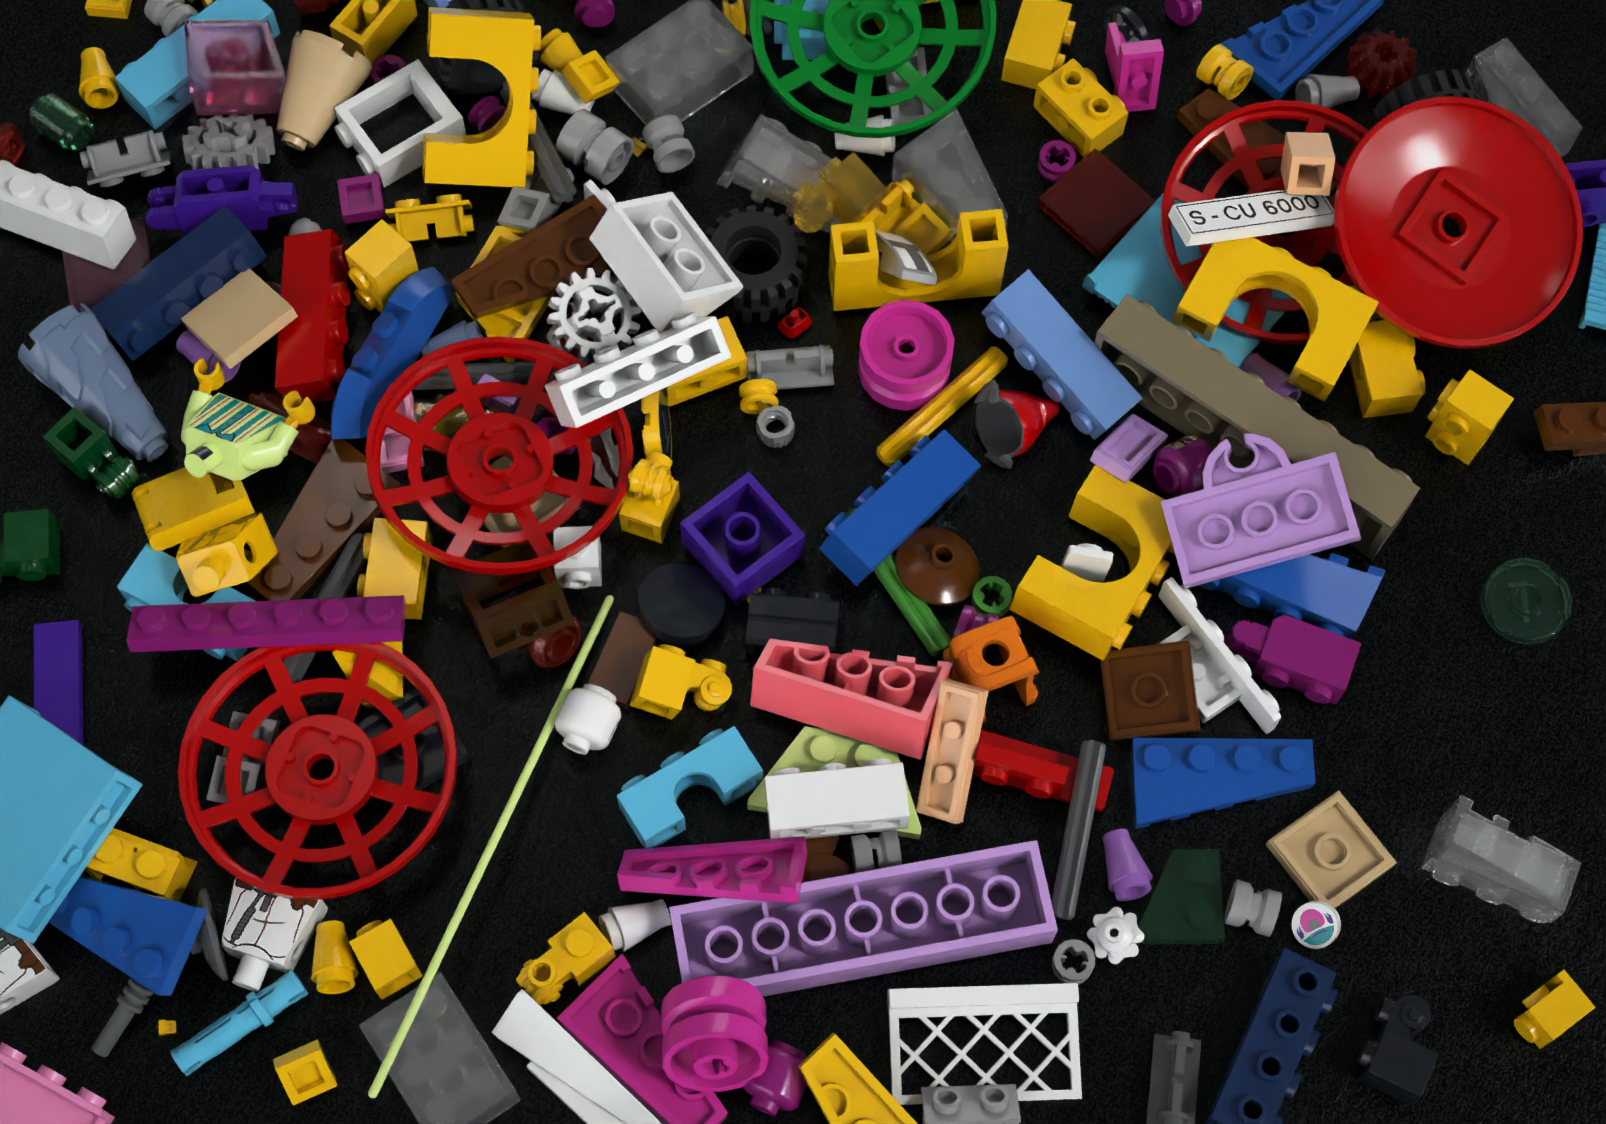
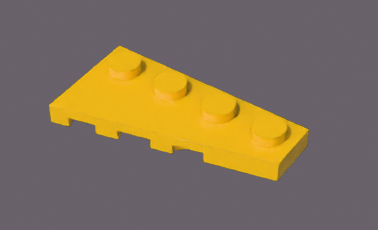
M832 1033L798 1065L829 1124H917L835 1033Z

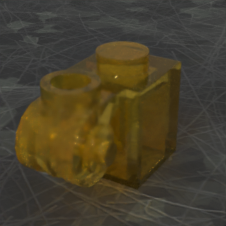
M852 152L842 162L837 157L832 159L818 173L822 180L813 187L809 182H806L789 199L795 206L793 218L797 227L804 232L815 233L821 229L832 214L842 224L854 223L888 189L865 163Z

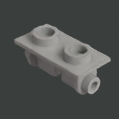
M153 130L124 137L128 152L120 154L116 139L87 146V151L80 152V157L84 168L92 167L93 169L88 171V185L99 183L100 187H109L123 182V176L139 172L141 177H147L163 172L165 170L164 166L170 165L171 160L170 151L160 152V149L167 148L163 133L158 132L154 134Z
M830 345L746 352L748 381L753 379H769L777 384V390L834 385L833 350L830 348Z
M1016 1084L921 1087L923 1105L922 1124L1021 1123Z

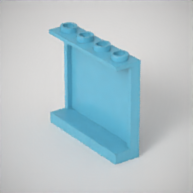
M9 695L0 707V928L7 933L34 944L143 784L114 767L40 716V713Z

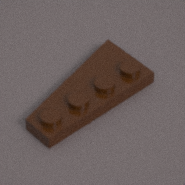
M1208 88L1179 109L1177 119L1196 136L1211 122L1240 107ZM1263 121L1250 122L1240 126L1249 149L1270 144H1284L1285 142L1284 134ZM1224 134L1206 146L1223 165L1234 157ZM1272 158L1256 162L1264 180L1282 177L1280 170L1282 158ZM1241 171L1235 172L1233 175L1250 190ZM1333 178L1330 195H1325L1326 198L1336 193L1338 183Z
M595 194L451 279V284L474 319H478L557 294L556 288L560 282L570 287L569 277L573 272H576L581 279H584L588 268H593L596 278H601L605 270L610 271V277L616 275L589 239L606 213V210Z
M344 439L331 440L273 539L278 553L248 582L251 590L265 601L298 600L341 555L351 535L362 533L374 518L381 513L368 481L366 456ZM381 469V478L385 490L401 487L397 480Z

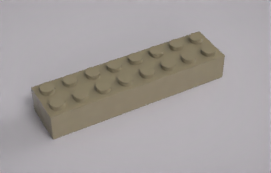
M1127 294L1097 331L1094 344L1140 394L1142 399L1138 403L1186 436H1196L1203 439L1214 449L1219 443L1228 439L1232 447L1229 458L1232 466L1246 468L1254 461L1255 455L1253 451L1246 447L1244 434H1256L1270 438L1284 450L1291 464L1336 452L1361 536V540L1348 544L1371 560L1397 527L1420 490V487L1415 485L1406 473L1398 469H1391L1376 459L1375 455L1365 446L1353 444L1338 434L1336 428L1330 423L1315 419L1303 411L1294 399L1279 395L1267 387L1256 374L1244 372L1229 362L1226 355L1218 349L1206 347L1194 339L1185 327L1179 324H1172L1158 315L1156 310L1147 302L1137 301Z

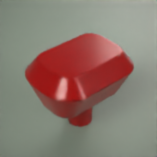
M795 308L778 321V329L786 337L795 338L810 327L812 320L802 308Z

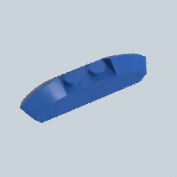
M434 267L422 269L404 280L393 292L380 316L374 321L372 330L360 350L354 355L352 363L345 372L336 391L330 415V437L332 440L367 437L368 427L382 396L403 371L416 362L451 301L450 284Z

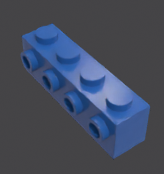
M945 429L933 440L927 435L924 436L909 451L908 454L912 459L904 465L898 460L881 477L885 484L877 491L872 486L868 487L854 501L853 505L857 509L850 516H847L842 511L824 529L829 536L819 549L856 586L952 498L981 467Z

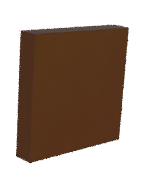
M1189 640L1110 650L1104 661L1100 660L1109 739L1111 742L1201 731Z

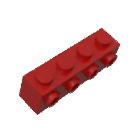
M332 229L290 235L284 238L281 297L293 307L298 317L278 332L275 388L284 397L291 391H297L302 398V402L306 397H309L312 403L334 400L338 386L346 372L343 352L344 344L348 341L345 315L346 306L350 304V291L347 285V272L350 268L344 252L349 249V246L344 244Z

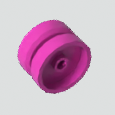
M910 300L887 303L870 315L862 327L858 373L862 387L873 400L890 409L909 411L922 408L947 386L955 341L948 321L938 310L923 302Z
M705 976L690 979L672 988L663 998L661 1008V1029L664 1034L662 1068L668 1078L681 1087L692 1090L722 1092L741 1088L750 1079L761 1076L767 1068L769 1056L768 1038L764 1032L767 1022L766 1004L760 990L747 981L729 976Z

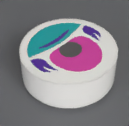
M1314 900L1305 903L1296 910L1291 925L1294 936L1302 945L1312 949H1320L1328 946L1338 937L1341 929V920L1333 906L1324 901Z

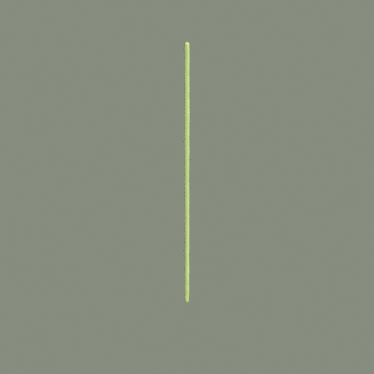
M612 595L606 596L368 1091L370 1098L377 1097L548 740L563 702L571 691L613 604L614 597Z

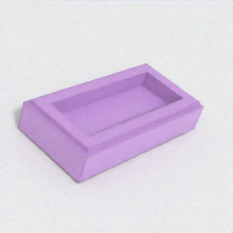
M1131 414L1094 450L1090 461L1127 483L1163 447L1168 435L1135 414Z

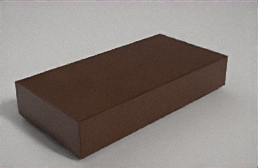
M620 611L588 684L608 690L616 697L617 701L615 704L628 710L644 656L658 641L656 633L652 632L649 627L646 629L638 617Z

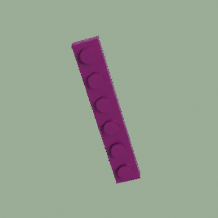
M404 595L133 606L126 641L130 652L403 641L406 603Z

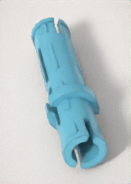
M291 969L258 993L255 991L250 992L246 995L247 1000L210 1024L188 1041L172 1049L170 1053L185 1076H189L200 1068L201 1065L228 1049L253 1030H256L263 1024L265 1027L274 1022L273 1017L291 1004L307 996L308 992L296 973Z

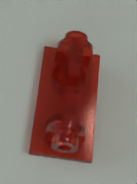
M262 392L259 396L254 393L250 394L249 404L283 417H288L289 414L283 406V398L279 397L275 392L269 394ZM314 416V419L309 423L298 424L296 430L299 433L289 450L318 464L321 459L323 444L329 445L332 438L330 437V422Z

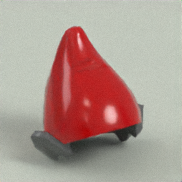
M994 379L983 385L974 403L977 404L975 426L983 446L988 451L984 456L999 467L1011 469L1013 465L1012 458L1030 449L1046 424L1058 414L1060 410L1059 404L1054 400L1040 398L1021 391L1000 390L999 384Z

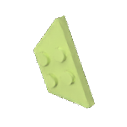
M805 726L766 776H773L774 771L783 768H798L803 773L819 771V767L831 763H842L846 765V768L863 767L865 762L873 759H890L892 764L900 763L897 752L825 729ZM765 778L749 797L748 810L767 813ZM905 778L910 814L908 828L896 829L898 836L920 840L922 828Z

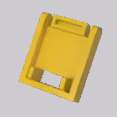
M186 467L137 486L132 491V497L151 548L155 551H163L255 513L241 480L233 481L212 472L199 478L191 475Z

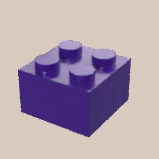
M750 472L743 475L680 522L682 544L721 585L722 590L736 606L805 554V534Z

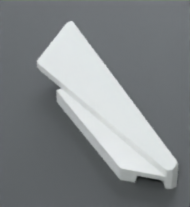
M523 989L516 994L492 1033L499 1040L531 1060L527 1068L586 1124H662Z

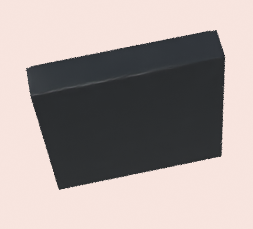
M416 687L403 694V698L392 701L405 720L429 706L424 696ZM379 710L356 724L364 731L369 740L393 727L391 722ZM438 723L414 736L418 755L416 790L424 789L444 774L445 757ZM455 734L458 767L471 758ZM400 744L377 756V779L402 785L405 763L403 748Z

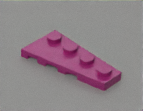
M805 836L624 850L617 877L620 891L798 903L808 851Z
M623 953L557 1017L556 1022L663 1124H721L726 1119L728 1112L714 1092H702L681 1087L666 1075L662 1068L664 1034L661 1029V1015L654 1006V1000L646 988L640 985L632 973L631 966Z

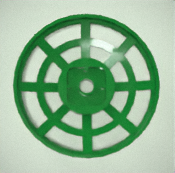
M751 0L750 33L753 51L760 70L773 91L790 109L809 122L829 131L853 137L885 138L905 135L928 127L947 116L969 96L980 81L990 60L996 35L995 0H980L983 29L958 30V18L953 0H939L944 14L945 29L922 28L921 14L918 7L927 0H830L825 15L803 11L802 8L806 0H791L790 7L766 0ZM763 18L787 24L789 48L798 69L780 79L772 69L765 50L762 32ZM869 19H875L882 23L884 29L877 35H868L863 32L861 25ZM799 27L822 31L828 51L809 62L801 45ZM919 44L943 46L936 63L924 77L909 62ZM980 46L977 61L969 77L958 92L946 101L932 85L938 81L947 69L953 57L955 47ZM840 64L848 71L857 74L855 93H848L833 86L820 75ZM895 71L908 85L907 89L893 94L871 96L874 76H882ZM810 82L816 89L828 97L843 104L852 105L850 124L834 122L814 113L798 102L790 92ZM917 96L933 111L923 118L902 125L882 128L866 127L869 108L895 106L910 101Z

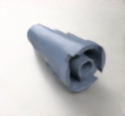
M80 303L81 307L79 310L81 313L72 304L42 321L29 334L35 342L32 349L29 351L23 343L19 349L18 359L24 367L39 381L56 392L72 408L75 406L105 431L110 438L120 443L137 460L146 459L148 462H151L160 457L168 448L166 441L169 434L153 413V407L133 380L128 366L108 339L96 315L88 306Z

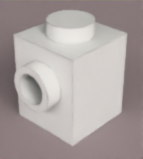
M593 526L558 527L553 531L554 550L558 551L574 543ZM600 536L576 555L554 565L556 579L561 588L584 589L602 586Z

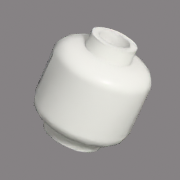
M585 684L583 688L571 690L567 694L555 720L556 730L564 738L562 744L569 750L586 755L589 750H602L606 748L621 719L620 708L615 704L617 701L616 697L608 690L592 684Z

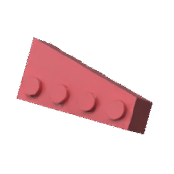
M769 639L753 669L750 706L920 760L930 740L941 680H951L954 663L938 661L937 667L915 664V657L897 655V661L895 662L869 658V651L852 649V652L842 655L830 653L828 646Z

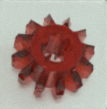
M1378 27L1372 31L1371 35L1362 33L1358 37L1356 44L1349 50L1347 62L1349 63L1347 76H1355L1360 88H1368L1369 98L1376 91H1380L1386 97V94L1413 79L1417 70V64L1415 63L1417 50L1408 48L1409 37L1396 38L1394 29L1387 35H1384Z

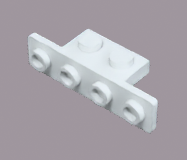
M1172 577L1164 581L1159 592V598L1182 628L1158 644L1189 640L1200 720L1203 723L1207 722L1239 700L1266 734L1274 730L1281 719L1279 705L1275 698L1267 690H1261L1251 678L1250 667L1240 655L1232 654L1225 645L1224 636L1217 624L1210 619L1206 620L1196 608V599L1188 588L1185 589L1184 585L1179 586Z

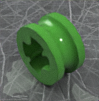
M997 576L982 578L973 589L971 605L979 614L987 615L993 613L998 615L999 619L1007 614L1012 601L1010 585L1004 579ZM991 590L999 592L1000 605L996 606L995 602H993L992 606L984 604L985 595L983 592L987 591L988 595L991 594Z

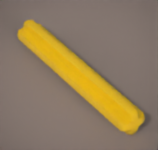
M996 346L990 347L877 447L876 455L879 460L887 467H891L898 460L904 458L924 436L930 435L974 396L983 385L991 381L1007 366L1008 358L1006 354Z

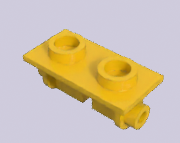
M902 179L900 182H891L850 223L874 221L875 230L896 234L894 230L921 205L912 198L911 194L914 192L913 185L906 179Z
M450 194L436 197V204L420 205L419 199L395 201V208L385 209V212L389 218H396V223L389 224V226L408 242L429 240L427 224H435L437 239L464 237L466 232L474 231L472 215H464V209H472V204L469 200H462L461 194Z

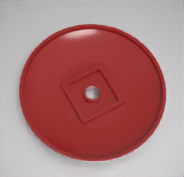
M1452 96L1435 97L1414 102L1390 113L1374 125L1354 147L1344 165L1336 189L1334 203L1336 241L1341 259L1355 287L1359 292L1379 302L1375 311L1390 324L1410 336L1434 345L1465 349L1480 348L1500 344L1519 336L1533 328L1555 309L1566 294L1578 268L1582 252L1583 218L1577 190L1567 167L1553 146L1528 122L1500 106L1482 100ZM1445 217L1452 218L1458 223L1460 227L1458 237H1451L1443 230L1442 222Z

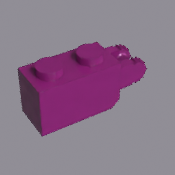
M1287 615L1273 619L1270 627L1255 622L1250 623L1249 620H1238L1237 624L1230 630L1232 633L1226 638L1227 647L1232 654H1238L1244 660L1254 663L1252 673L1261 676L1265 683L1278 688L1288 686L1302 691L1308 699L1322 704L1329 702L1337 704L1347 688L1361 643Z

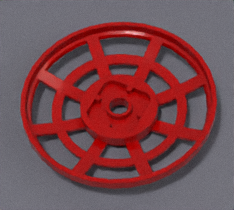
M1281 100L1255 103L1224 114L1204 127L1189 141L1177 158L1166 182L1160 208V233L1165 256L1174 277L1184 292L1187 291L1191 284L1190 280L1195 277L1208 254L1211 243L1198 245L1202 255L1201 258L1181 265L1176 254L1172 235V222L1168 217L1170 209L1174 205V200L1190 203L1217 199L1215 195L1221 186L1238 170L1241 171L1250 189L1245 195L1285 190L1282 177L1264 180L1256 164L1260 160L1282 158L1284 144H1270L1249 149L1240 126L1268 119H1296L1308 122L1305 130L1306 133H1323L1325 127L1337 132L1355 145L1358 144L1368 130L1348 116L1327 107L1302 101ZM1224 134L1234 157L1215 172L1206 185L1204 192L1202 193L1180 183L1185 171L1195 157L1213 140ZM1335 162L1332 178L1338 183L1343 167ZM1336 194L1327 198L1333 209ZM1334 223L1332 226L1294 231V234L1288 237L1278 234L1255 237V239L1271 247H1280L1287 250L1294 259L1310 267L1317 266L1327 253L1340 256L1336 237H1334ZM1346 270L1337 279V281L1347 286L1352 283ZM1258 288L1254 292L1247 291L1237 297L1251 304L1245 325L1232 320L1224 315L1220 322L1225 328L1248 338L1270 343L1303 344L1307 343L1309 338V332L1273 333L1261 330L1267 309L1284 312L1303 310L1295 299L1270 298L1273 290L1270 288Z
M496 336L473 338L449 344L425 355L405 369L388 387L376 406L368 427L365 449L368 481L375 502L387 522L407 543L425 556L449 567L472 573L509 575L528 573L553 566L576 555L595 541L613 521L625 500L630 484L628 474L632 470L633 443L630 425L623 407L578 428L566 427L567 431L548 439L544 432L531 420L537 406L543 407L557 417L548 393L544 392V385L547 384L552 368L559 371L573 364H579L581 368L587 366L586 364L556 347L525 338ZM506 357L525 359L536 363L527 385L511 382H488L473 385L464 362L481 358ZM446 368L448 369L456 392L449 394L436 403L423 416L419 424L395 411L401 401L417 385L433 374ZM508 396L518 397L521 400L515 414H485L479 399ZM463 406L469 422L463 425L452 439L433 431V428L444 416L457 407ZM388 427L411 439L407 456L410 485L385 490L381 478L380 454L382 439ZM611 427L617 438L619 452V471L615 489L590 485L593 457L589 439ZM424 446L447 456L448 476L423 482L421 457ZM574 446L578 450L580 464L577 482L553 475V456ZM495 456H506L513 462L505 470L493 469L488 464L490 459ZM545 491L569 498L556 514L540 524L530 507ZM456 492L463 501L471 505V508L463 523L460 524L443 513L431 498ZM582 501L607 506L601 518L586 534L574 543L558 551L554 550L546 534L553 532L565 523L579 508ZM418 502L435 523L455 535L446 552L429 545L416 536L401 521L393 506ZM513 512L522 529L521 531L508 533L480 531L488 513L503 514ZM473 542L499 546L529 542L538 558L527 561L493 563L473 561L464 557Z
M381 642L260 647L240 658L217 678L202 696L189 719L181 743L178 765L181 802L187 821L199 843L221 868L240 882L264 893L289 899L322 900L350 895L374 886L398 872L423 849L436 832L449 807L456 783L458 753L455 730L445 702L432 681L413 661ZM337 650L357 654L349 680L341 678H316L293 684L282 660L297 654L315 651ZM375 660L390 666L406 677L424 696L429 706L405 720L402 713L388 698L367 686ZM266 668L277 692L268 696L257 705L241 723L237 731L211 721L218 708L234 689L254 673ZM320 693H339L344 695L336 716L328 714L308 716L300 698ZM361 701H365L379 710L391 722L393 727L369 740L364 731L354 723ZM283 706L291 725L280 733L273 744L253 738L254 732L262 722ZM435 723H438L442 735L445 757L443 783L439 795L415 789L418 774V755L414 736ZM204 738L229 749L225 769L226 793L229 802L202 811L198 800L196 772L199 750ZM401 744L405 763L402 785L377 779V756ZM244 755L266 762L265 777L268 786L246 796L242 794L240 780ZM328 759L334 762V770L328 778L316 780L310 777V769L316 761ZM370 797L394 803L383 820L362 836L353 814L360 810ZM277 803L293 819L283 840L280 841L264 831L253 819L251 813ZM407 807L431 812L432 814L425 827L411 845L392 862L377 870L368 848L379 842L394 828L404 815ZM237 819L241 827L255 842L275 854L264 876L261 877L250 872L232 859L215 840L209 828ZM336 823L345 842L344 845L326 849L300 848L311 824L327 825ZM351 856L360 877L346 884L322 888L294 887L282 884L294 860L305 863H325L342 860Z

